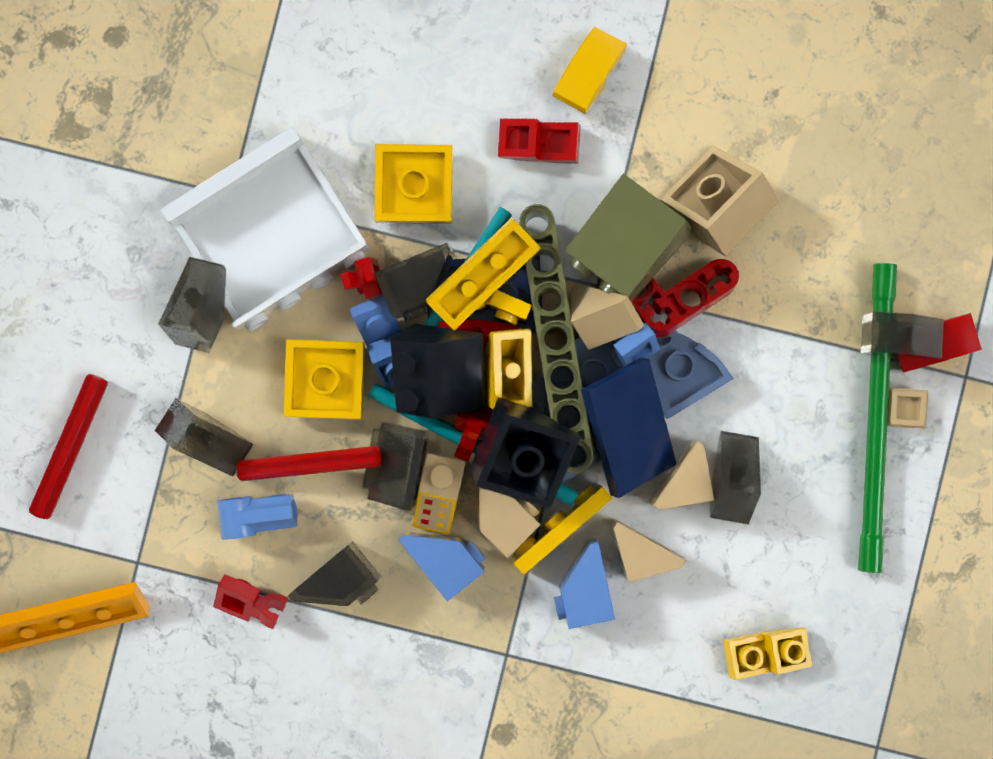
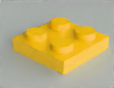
M375 144V223L452 224L453 145Z
M286 339L283 417L362 419L365 342Z

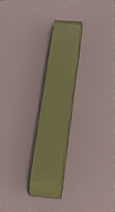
M533 204L522 211L519 225L541 247L525 264L550 418L558 422L557 414L564 407H572L578 411L580 415L579 423L575 427L568 429L579 434L581 437L578 446L584 449L586 461L578 468L568 466L566 472L569 474H579L585 472L590 467L593 461V449L586 407L581 393L582 383L555 219L548 207L541 204ZM540 217L548 223V227L544 232L534 234L526 227L528 221L532 218ZM540 255H547L553 259L555 264L550 271L539 272L532 265L534 259ZM548 292L556 294L561 300L559 307L552 311L542 309L538 303L540 297ZM553 330L563 332L567 338L566 345L559 350L549 348L544 341L546 335ZM560 368L569 370L574 378L572 385L565 389H559L551 382L552 373Z

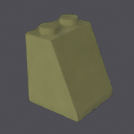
M623 173L565 251L574 257L569 264L583 275L589 277L593 272L604 280L600 288L606 293L613 292L628 296L629 300L633 301L694 230L686 219Z

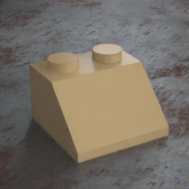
M712 146L660 199L661 202L688 221L694 230L693 234L698 239L725 257L779 203L763 172L715 146Z

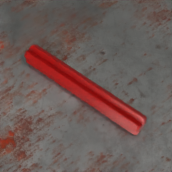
M88 374L84 379L29 507V513L37 518L50 519L108 386V381L100 376Z
M378 446L242 460L237 463L236 469L237 477L240 481L374 468L381 465L382 459Z

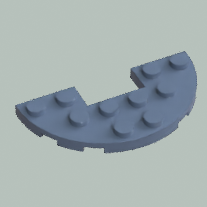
M674 331L663 338H657L660 350L647 358L650 359L666 419L671 418L734 379L725 365L702 344L678 333V331ZM581 337L575 339L582 388L624 367L615 351L613 341L588 350ZM542 369L532 384L531 408L550 417ZM557 369L551 375L552 384L559 389L568 388L573 383V375L567 369ZM564 407L558 412L557 420L563 426L573 428L579 423L580 415L575 408ZM593 444V461L590 466L600 461V456ZM578 445L569 464L572 468L581 467L586 461V453ZM566 472L562 480V483L566 482L567 480L571 479L577 474H569Z

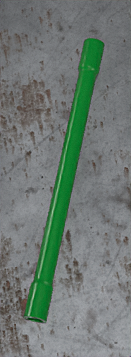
M891 263L873 264V322L864 502L858 571L869 573H882L884 483L893 303L896 298L897 264Z

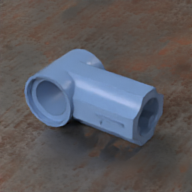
M294 494L273 495L252 499V496L217 501L222 540L250 537L256 535V532L297 527L298 514Z

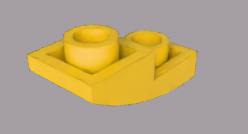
M594 26L564 71L553 91L552 97L586 114L603 91L607 77L624 56L627 43Z
M803 627L723 639L728 675L733 680L769 672L778 675L812 667L807 631Z

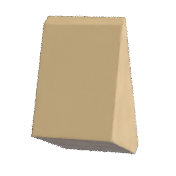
M576 284L572 288L571 323L588 350L637 332L644 326L628 296L613 292L608 294L604 290Z
M694 440L690 442L676 462L677 464L672 468L649 501V504L659 510L714 501L705 446Z
M615 519L610 525L624 576L628 582L683 568L686 560L678 554Z

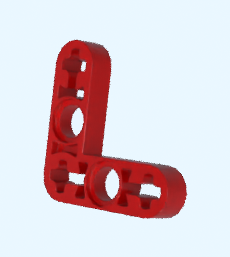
M716 259L665 292L656 280L652 278L646 285L647 293L636 297L631 303L643 324H648L655 333L656 338H663L727 297L738 283L739 271L731 261ZM715 273L718 276L725 274L728 277L725 283L718 281L708 291L706 285L712 281ZM684 290L695 291L700 297V304L697 306L685 305L680 299V293ZM653 297V298H654V301H653L652 306L650 307V305L647 304V303H648V302L651 300V298ZM654 311L658 315L665 313L668 316L665 325L661 321L656 323L652 321Z

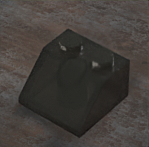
M381 422L380 429H373L370 446H378L380 448L382 462L379 467L366 468L363 489L369 490L368 500L409 511L415 507L430 430L390 422Z

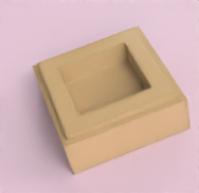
M889 388L887 426L926 429L928 390Z

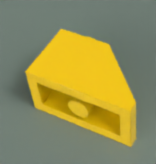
M517 329L490 332L484 349L487 406L494 409L497 399L500 397L532 407L531 330Z

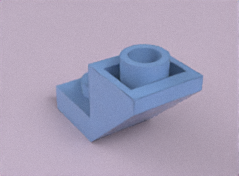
M383 294L350 308V312L367 346L372 364L384 388L389 389L394 386L390 339L401 333L402 329L386 294Z

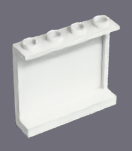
M292 126L160 209L167 222L175 226L233 318L234 322H232L234 328L239 330L247 328L249 332L264 325L269 320L266 315L280 307L281 311H284L297 304L301 300L299 294L310 287L318 290L334 279L332 273L343 266L347 270L355 267L354 261L366 258L364 253L370 250L360 231Z

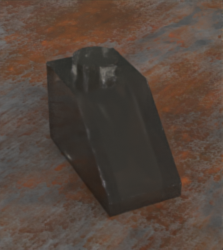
M448 243L374 272L392 317L397 319L403 317L404 321L408 322L427 314L425 308L429 305L426 303V299L443 283L455 255L453 248Z
M193 257L188 258L158 323L175 345L210 353L224 321L225 266Z
M871 312L863 315L861 354L940 359L942 358L944 319L917 314Z
M177 398L174 399L154 430L174 450L230 476H234L237 471V463L245 459L254 445L210 415Z
M726 431L720 432L711 481L714 501H710V518L749 525L761 495L759 437Z
M352 541L287 596L292 602L349 606L357 599L360 604H363L379 590L375 583L379 581L381 575Z

